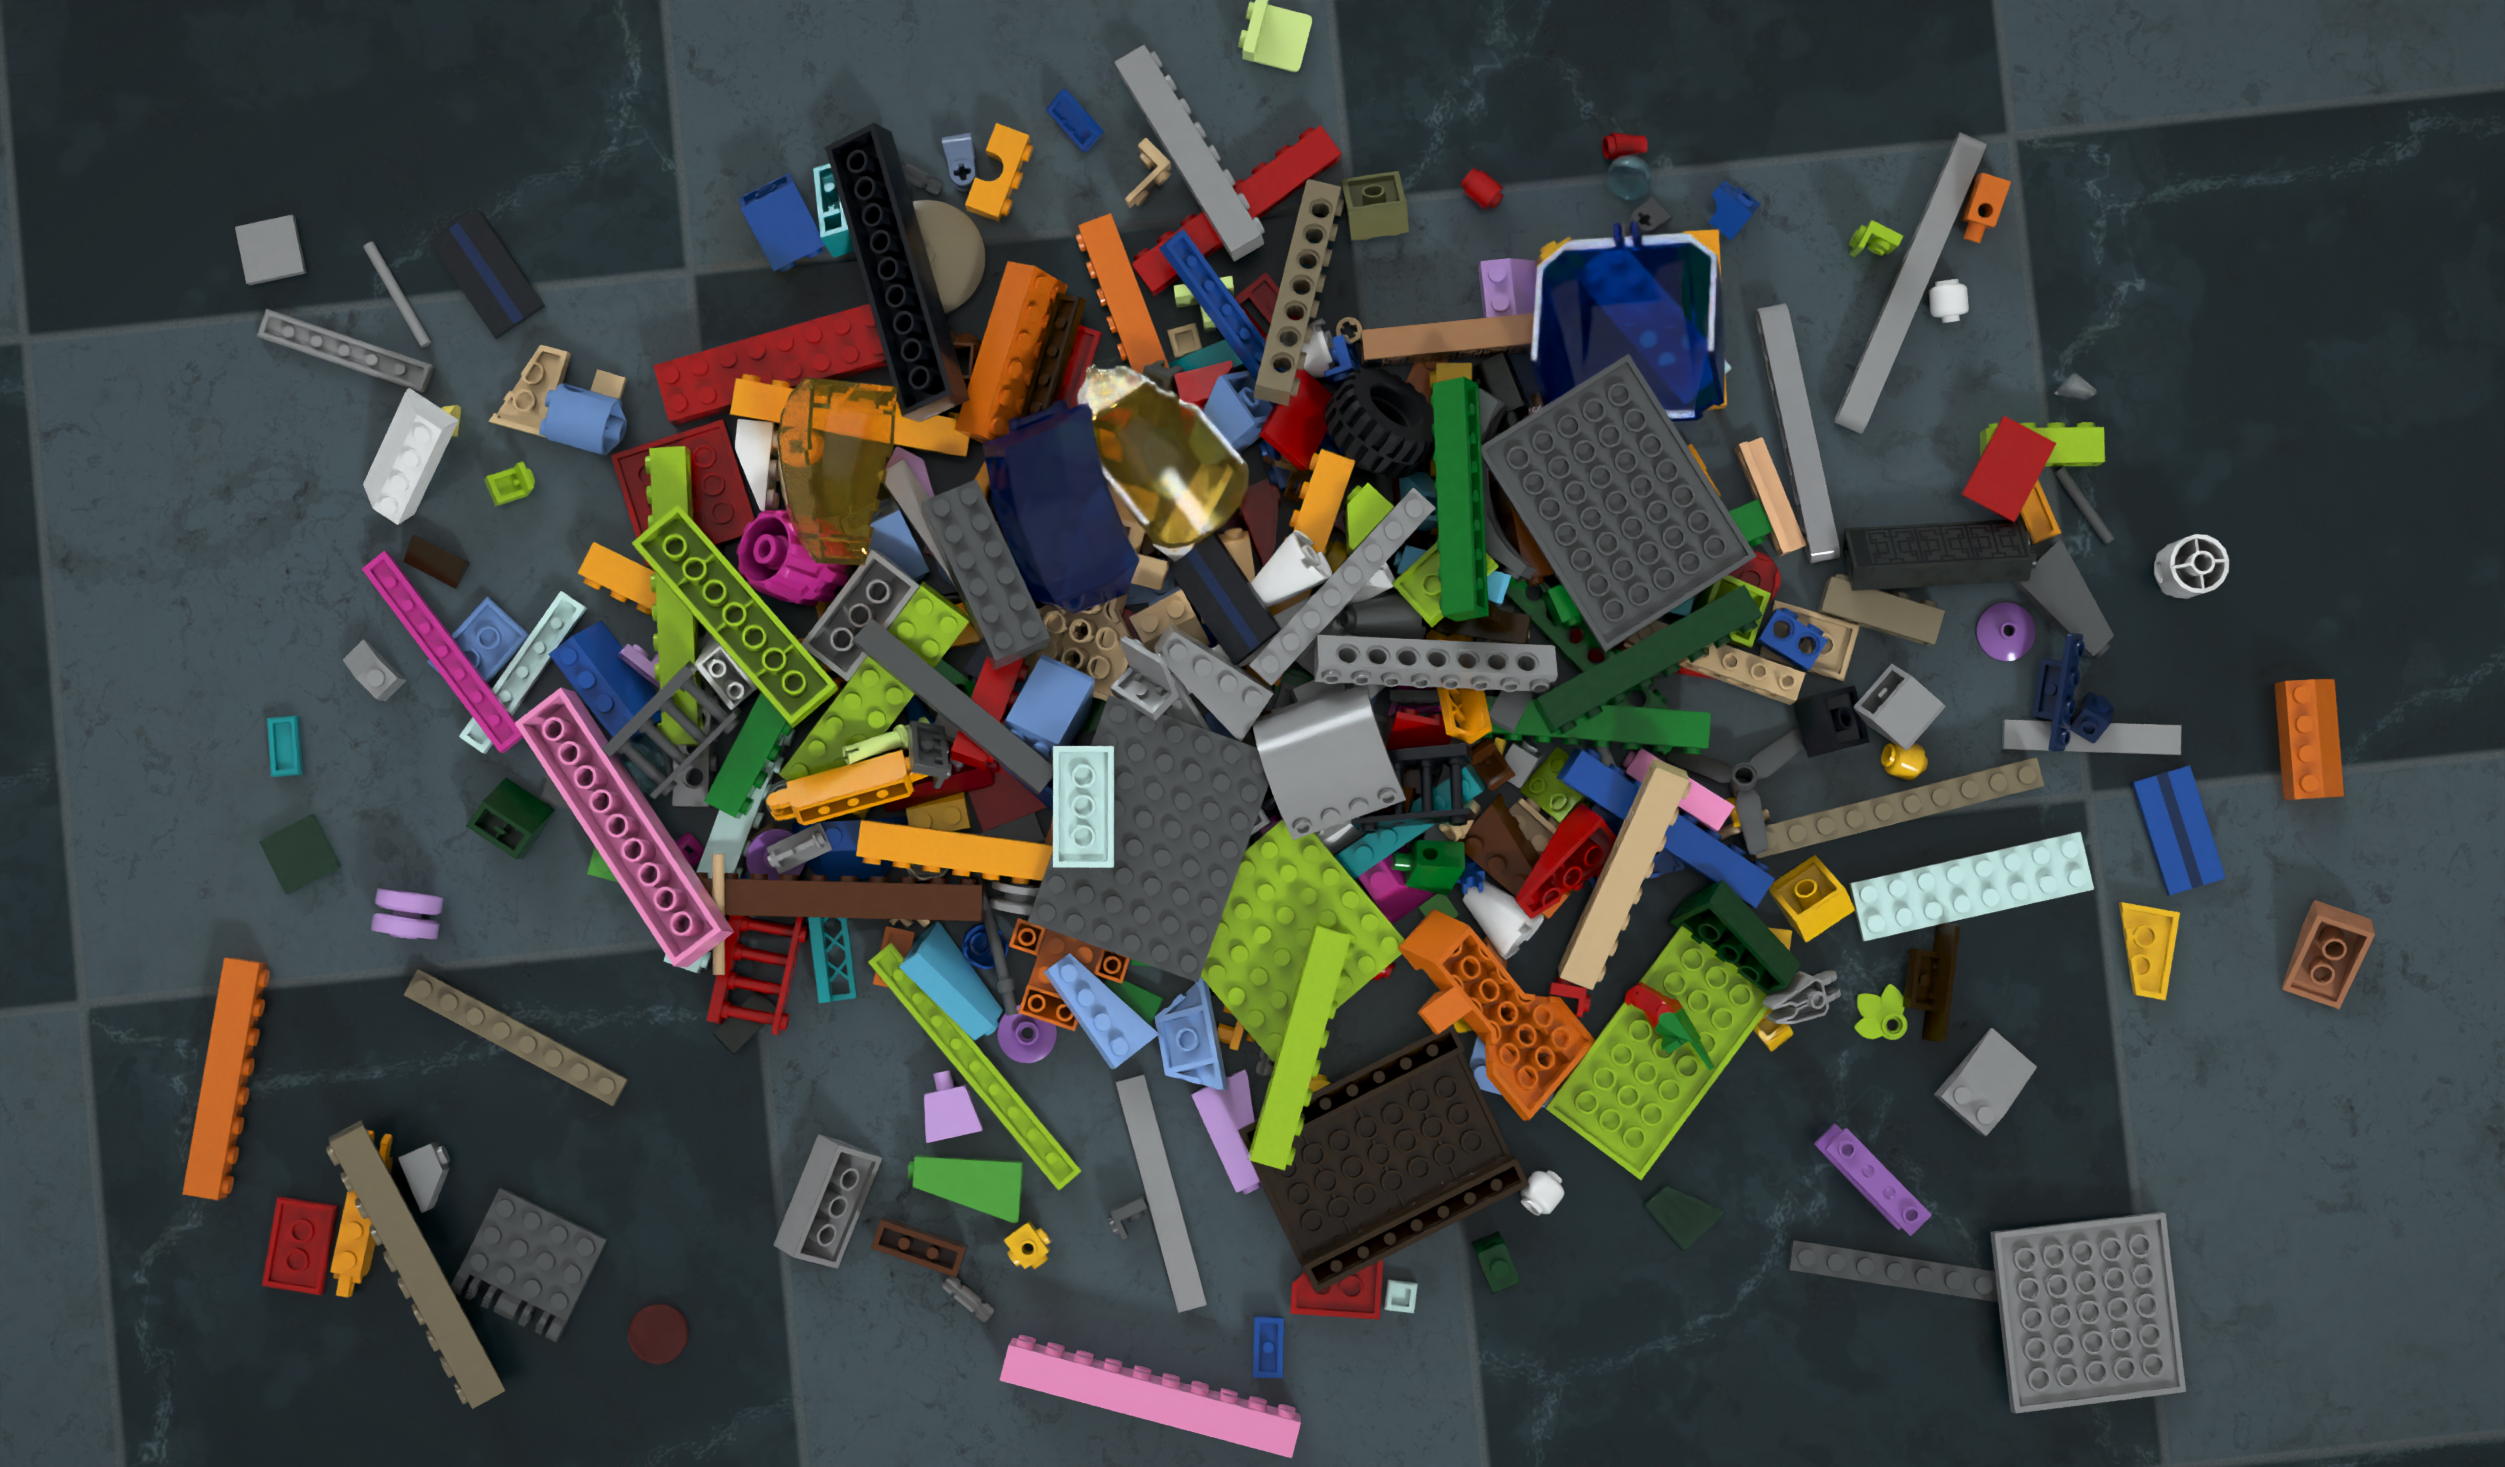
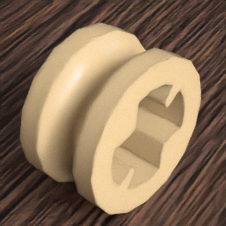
M1352 317L1341 319L1336 326V336L1342 335L1340 330L1344 331L1343 326L1349 324L1350 328L1355 327L1357 329V332L1353 333L1355 337L1349 339L1347 335L1344 336L1351 343H1357L1362 330L1361 324Z

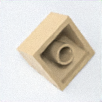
M1182 589L1129 617L1143 645L1152 653H1155L1154 646L1170 623L1206 646L1210 645Z

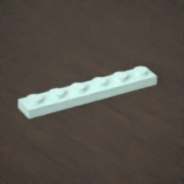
M560 591L492 688L512 716L552 660L549 653L564 643L587 610L585 606L563 591ZM473 717L459 736L484 754L487 753L493 744Z

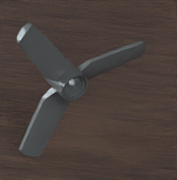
M1794 729L1753 756L1750 763L1741 762L1733 768L1724 762L1703 755L1682 753L1683 749L1673 747L1671 752L1667 753L1666 761L1712 781L1728 783L1729 792L1737 798L1735 806L1747 851L1749 854H1760L1768 849L1760 796L1755 791L1757 780L1770 777L1805 747L1803 745L1802 732ZM1737 778H1746L1749 783H1740Z

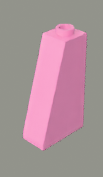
M1641 748L1636 753L1631 750L1621 765L1626 767L1624 772H1626V776L1630 780H1638L1642 783L1653 758L1660 759ZM1689 778L1691 783L1689 794L1686 799L1681 798L1677 809H1679L1681 814L1685 812L1698 821L1697 824L1705 830L1709 828L1714 832L1719 831L1735 806Z

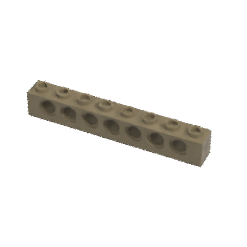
M1310 179L1306 181L1253 398L1288 406L1290 396H1297L1300 379L1295 378L1297 369L1303 370L1307 353L1302 352L1304 343H1310L1313 327L1308 326L1310 317L1316 318L1320 301L1314 299L1316 292L1322 293L1326 275H1322L1321 271L1323 266H1329L1332 250L1327 249L1329 241L1335 242L1338 224L1333 222L1335 215L1341 217L1345 199L1339 198L1340 186ZM1314 214H1322L1325 217L1318 218ZM1308 239H1315L1319 243H1311ZM1308 264L1313 268L1306 269L1303 268L1301 265ZM1295 290H1303L1306 294H1297ZM1295 315L1300 320H1291L1288 316ZM1289 341L1292 342L1294 345L1285 346L1281 342ZM1283 367L1287 369V372L1281 373L1276 371L1275 368Z

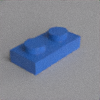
M1254 1316V1378H1283L1284 1317Z

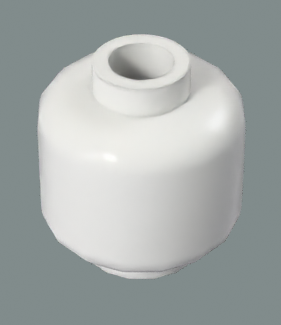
M1959 279L1935 282V287L1929 290L1931 315L1941 317L1942 323L1960 321L1959 315L1965 314L1969 310L1967 287L1964 284H1959Z
M1550 1170L1546 1173L1535 1171L1527 1180L1529 1185L1520 1190L1521 1203L1527 1210L1537 1216L1541 1213L1550 1214L1564 1196L1563 1187L1560 1185L1562 1179Z

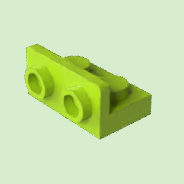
M1871 220L1866 226L1861 225L1854 232L1849 242V246L1853 247L1849 255L1857 256L1866 244L1868 245L1867 249L1877 255L1883 256L1884 253L1889 255L1899 246L1903 235Z

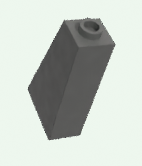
M2061 540L2053 542L2036 559V567L2031 569L2029 581L2012 582L2011 584L2065 638L2067 633L2083 634L2082 641L2085 643L2083 656L2086 659L2095 655L2099 658L2110 648L2111 645L2108 642L2114 637V634L2064 543Z

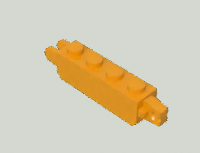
M903 750L788 781L786 782V789L778 790L767 796L766 804L772 809L770 813L775 821L796 817L797 822L805 826L909 797L914 791L913 782L928 777V775L910 772V759L904 756Z
M367 1130L374 1142V1131ZM385 1133L380 1143L379 1153L391 1174L393 1158L389 1157L393 1137ZM355 1190L350 1193L347 1192L330 1272L334 1273L333 1278L339 1279L336 1295L347 1298L352 1296L355 1283L360 1284L363 1276L368 1274L376 1243L369 1231V1226L372 1225L370 1218L363 1219L355 1205L354 1200L358 1198Z

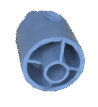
M565 383L558 385L555 391H548L545 407L549 408L546 418H543L541 422L540 435L546 436L551 441L601 455H607L623 440L627 429V419L622 410L621 399Z

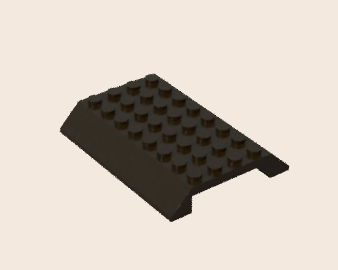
M1453 1024L1440 1034L1436 1035L1433 1032L1312 1092L1309 1106H1303L1300 1118L1304 1119L1300 1136L1295 1135L1292 1147L1296 1148L1294 1160L1291 1166L1286 1165L1285 1171L1250 1161L1288 1242L1315 1293L1529 1185L1517 1158L1511 1155L1463 1054L1466 1050ZM1258 1120L1238 1129L1247 1156Z

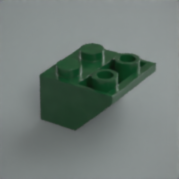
M505 778L482 801L466 827L513 858L523 860L556 810L510 779Z

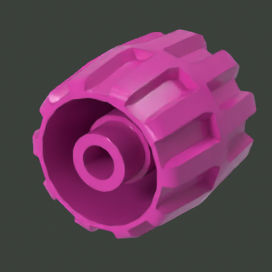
M766 510L759 513L753 522H748L743 530L744 534L740 544L737 546L736 552L739 558L738 571L743 579L748 580L751 588L784 602L817 606L818 601L829 603L835 599L834 591L836 588L844 587L849 579L845 574V568L852 564V553L845 549L848 546V540L841 531L822 521L801 513L785 510Z

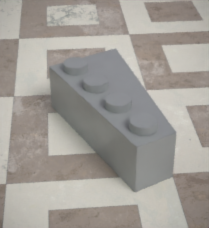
M1171 623L1154 646L1155 652L1162 654L1169 663L1167 667L1239 742H1242L1274 694L1270 685L1242 667L1233 665L1229 659Z

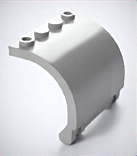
M1345 683L1340 684L1335 689L1283 708L1279 706L1271 709L1272 713L1263 716L1260 713L1252 725L1268 783L1293 840L1406 800L1404 790L1391 763L1377 724L1368 684L1356 685L1352 683L1347 686Z

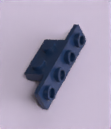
M2067 633L2062 661L2049 658H2041L2032 716L2053 720L2049 751H2064L2070 742L2071 731L2068 728L2070 717L2073 716L2075 711L2074 690L2080 681L2078 665L2079 659L2082 658L2085 650V643L2082 641L2083 634Z

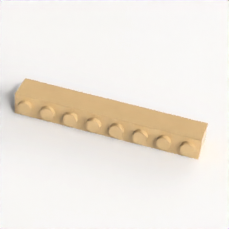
M1653 758L1558 965L1560 978L1593 990L1596 982L1602 981L1606 972L1605 962L1608 956L1612 957L1617 949V936L1620 930L1624 931L1629 923V910L1632 904L1636 905L1641 897V884L1644 878L1648 879L1652 874L1654 868L1653 858L1656 852H1661L1667 839L1665 832L1669 825L1673 826L1679 813V809H1677L1681 798L1686 799L1689 794L1691 783L1689 782L1687 771Z

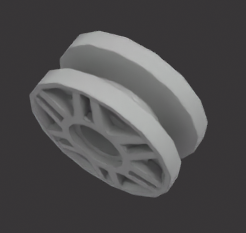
M1012 878L992 880V888L1004 892V896L990 898L989 906L991 908L1016 914H1031L1041 886L1040 882L1029 881V884H1019L1011 882Z

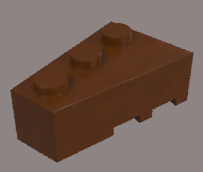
M1499 793L1476 818L1465 838L1459 839L1457 842H1464L1465 854L1516 897L1539 860L1540 855L1530 839L1527 840L1518 826L1520 823L1515 816L1511 815L1504 804L1505 799Z

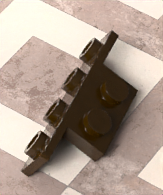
M1488 600L1489 616L1458 622L1443 617L1434 627H1431L1422 618V626H1426V630L1515 644H1527L1531 616L1502 611L1493 606L1494 602Z
M1943 923L1936 925L1933 951L1912 948L1909 951L1903 1007L1926 1010L1923 1040L1945 1043L1947 1039L1960 925Z

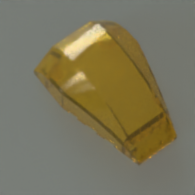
M805 377L790 393L782 410L777 435L778 470L782 497L792 527L801 544L816 563L865 565L874 530V527H871L870 524L873 512H878L880 500L877 499L880 483H885L887 471L884 470L886 457H891L894 446L897 387Z

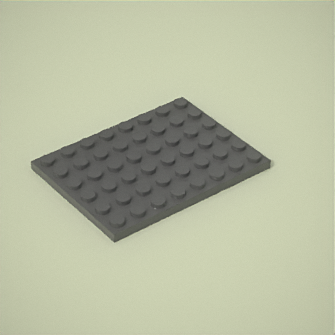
M1627 354L1481 446L1482 460L1603 652H1606L1757 557L1630 354Z
M1109 695L1091 746H1114V868L1053 867L1052 852L1028 922L1198 982L1269 783L1258 748L1164 714L1154 721L1135 709L1129 702Z

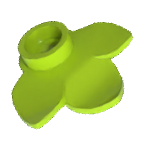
M1888 984L1881 997L1868 993L1859 994L1857 996V1008L1863 1019L1856 1023L1854 1026L1855 1030L1867 1039H1876L1881 1036L1889 1040L1901 1038L1907 1030V1020L1903 1015L1905 1008L1903 1007L1904 997L1895 986ZM1890 1019L1895 1020L1897 1024L1896 1028L1892 1031L1887 1028V1022Z

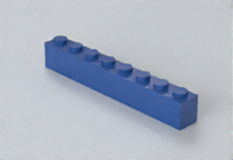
M1588 747L1585 750L1575 748L1556 779L1624 823L1642 783L1638 780H1634L1632 783L1624 778L1626 772L1612 763L1608 767L1599 760L1602 756ZM1682 812L1681 815L1678 814L1674 825H1669L1665 832L1667 839L1663 850L1712 883L1723 879L1747 906L1757 908L1775 880L1774 877L1767 873L1769 868L1755 859L1752 863L1745 859L1744 855L1746 853L1737 846L1730 844L1727 847L1721 843L1720 839L1722 837L1713 830L1706 828L1703 831L1697 827L1698 821L1685 812Z

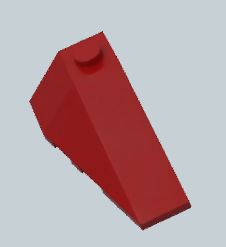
M1580 803L1560 823L1515 898L1516 903L1530 919L1560 902L1562 895L1572 889L1578 891L1583 888V882L1594 875L1599 878L1617 838L1603 818Z

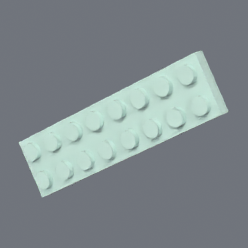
M2081 832L1849 883L1862 941L2094 890Z

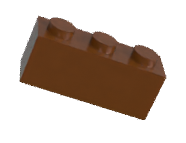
M883 1217L880 1220L871 1249L953 1277H957L968 1248L967 1244L887 1217Z

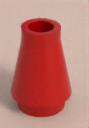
M1611 132L1608 136H1604L1602 140L1604 158L1611 159L1613 162L1647 152L1648 145L1645 135L1637 136Z

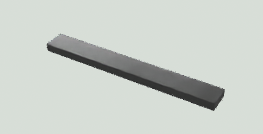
M873 618L854 637L852 643L1037 795L1053 779V765Z

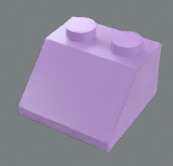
M1507 258L1480 262L1478 272L1484 318L1539 313L1540 320H1543L1538 270L1536 268L1537 261Z

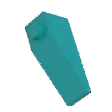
M830 163L813 168L820 238L833 258L854 252Z

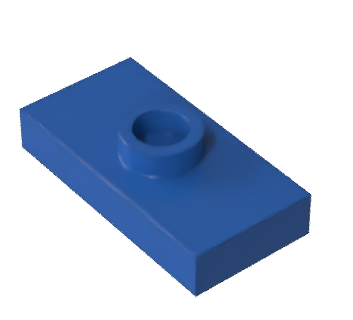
M1066 88L1061 90L1046 108V111L1083 153L1089 151L1104 133L1101 127Z

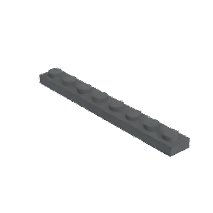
M1793 1239L1791 1242L1788 1269L1792 1271L1998 1302L1996 1277L1993 1270Z

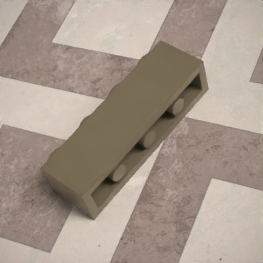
M1836 574L1835 577L1831 576L1826 579L1817 613L1930 647L1936 643L1945 610L1938 609V604L1923 599H1921L1920 603L1909 600L1910 595L1898 591H1892V595L1881 592V589L1852 591L1849 577Z

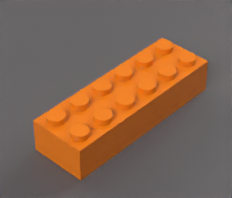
M1007 261L967 388L970 400L962 404L954 430L988 447L1006 451L1011 450L1057 293L1066 294L1067 284L1036 266Z

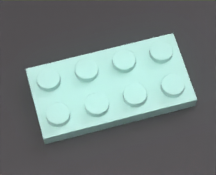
M1053 746V867L1114 868V746Z

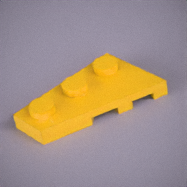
M2119 902L2133 995L2166 1000L2180 912Z

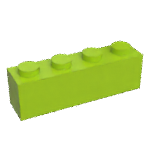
M2062 422L2048 423L2047 428H2036V423H2020L2057 443L2044 467L2099 466L2105 462L2104 427H2095L2094 422L2077 423V427H2065V423ZM1998 423L1989 424V428L1980 432V457Z

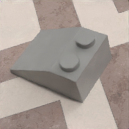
M1990 1028L1935 1092L1934 1096L1978 1134L1987 1136L2006 1114L2037 1066L1998 1032Z

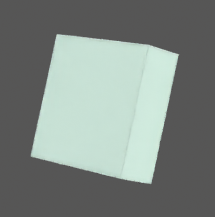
M1388 1279L1384 1310L1414 1313L1418 1283Z

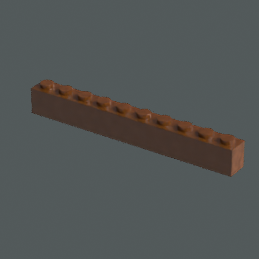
M695 872L712 898V879H708V873ZM724 873L725 915L983 921L984 885H977V879H959V885L947 884L948 878H930L929 884H918V878L900 877V883H888V877H870V882H858V876H840V882H829L827 875H810V881H798V875L780 874V880H768V874H750V880L738 879V873Z

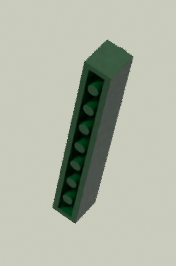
M1742 585L1536 699L1534 705L1551 734L1557 731L1564 734L1577 726L1575 721L1585 716L1587 720H1590L1602 713V706L1612 702L1613 706L1629 698L1627 693L1633 689L1638 688L1640 692L1655 683L1653 678L1662 673L1665 677L1674 674L1681 669L1679 664L1689 659L1690 663L1701 659L1706 655L1704 650L1715 645L1716 649L1723 647L1732 641L1731 635L1739 631L1742 635L1758 627L1756 622L1761 618L1762 613L1746 586Z

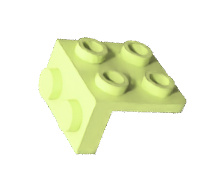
M1256 0L1255 3L1249 2L1246 19L1250 20L1248 31L1242 30L1238 47L1243 48L1242 59L1291 72H1298L1308 41L1312 17L1307 14L1268 5L1269 0Z

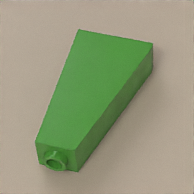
M916 1155L914 1162H909L908 1179L913 1180L914 1188L1012 1223H1019L1024 1161Z

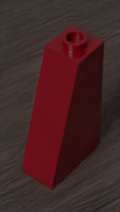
M950 744L948 761L952 763L949 779H944L940 789L933 788L932 776L913 782L914 791L909 797L883 804L885 813L895 812L993 784L994 772L999 771V763L994 760V763L988 762L984 771L952 760L951 749L953 744ZM897 748V749H894V750L885 752L884 755L887 754V753H893V752H896V751H900V749ZM909 749L903 750L904 756L909 757Z

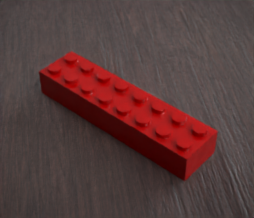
M866 304L653 365L668 420L676 427L729 412L735 379H742L743 374L761 377L760 383L772 385V380L790 382L789 388L801 390L802 385L816 387L887 366L871 306Z

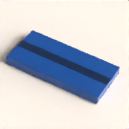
M2190 765L2132 782L2131 784L2167 896L2225 879L2224 870Z

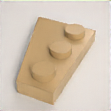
M540 345L522 371V377L512 391L509 390L503 399L505 400L504 404L497 414H493L488 422L546 438V436L539 434L543 418H546L549 408L545 407V399L549 390L555 391L558 385L563 383L571 354L567 351Z

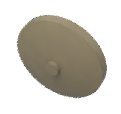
M935 200L912 202L940 300L945 315H948L967 304L976 294L983 281L986 269L984 242L973 221L958 208Z

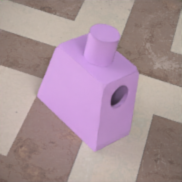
M951 1070L934 1073L937 1091L924 1094L926 1142L930 1143L983 1131L984 1124L968 1085L954 1087Z

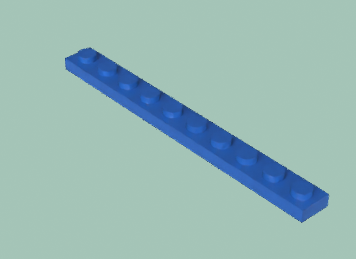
M1182 229L1159 249L1257 381L1266 341L1188 234ZM1283 367L1275 368L1278 372H1287ZM1327 430L1316 453L1320 454L1323 448L1347 456L1345 451L1335 444V438L1330 436Z

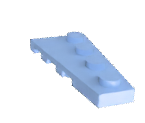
M1070 953L1044 971L1051 984L1111 1069L1117 1068L1159 1035L1155 1029Z

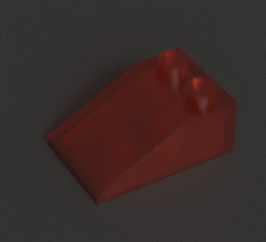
M1268 479L1234 492L1236 504L1245 527L1249 532V537L1262 568L1275 553L1278 505L1281 504L1282 500L1276 484L1270 486Z

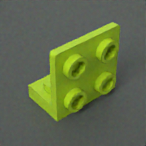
M1557 747L1520 789V792L1525 797L1532 799L1542 810L1560 824L1580 803L1589 809L1594 803L1556 779L1570 755Z

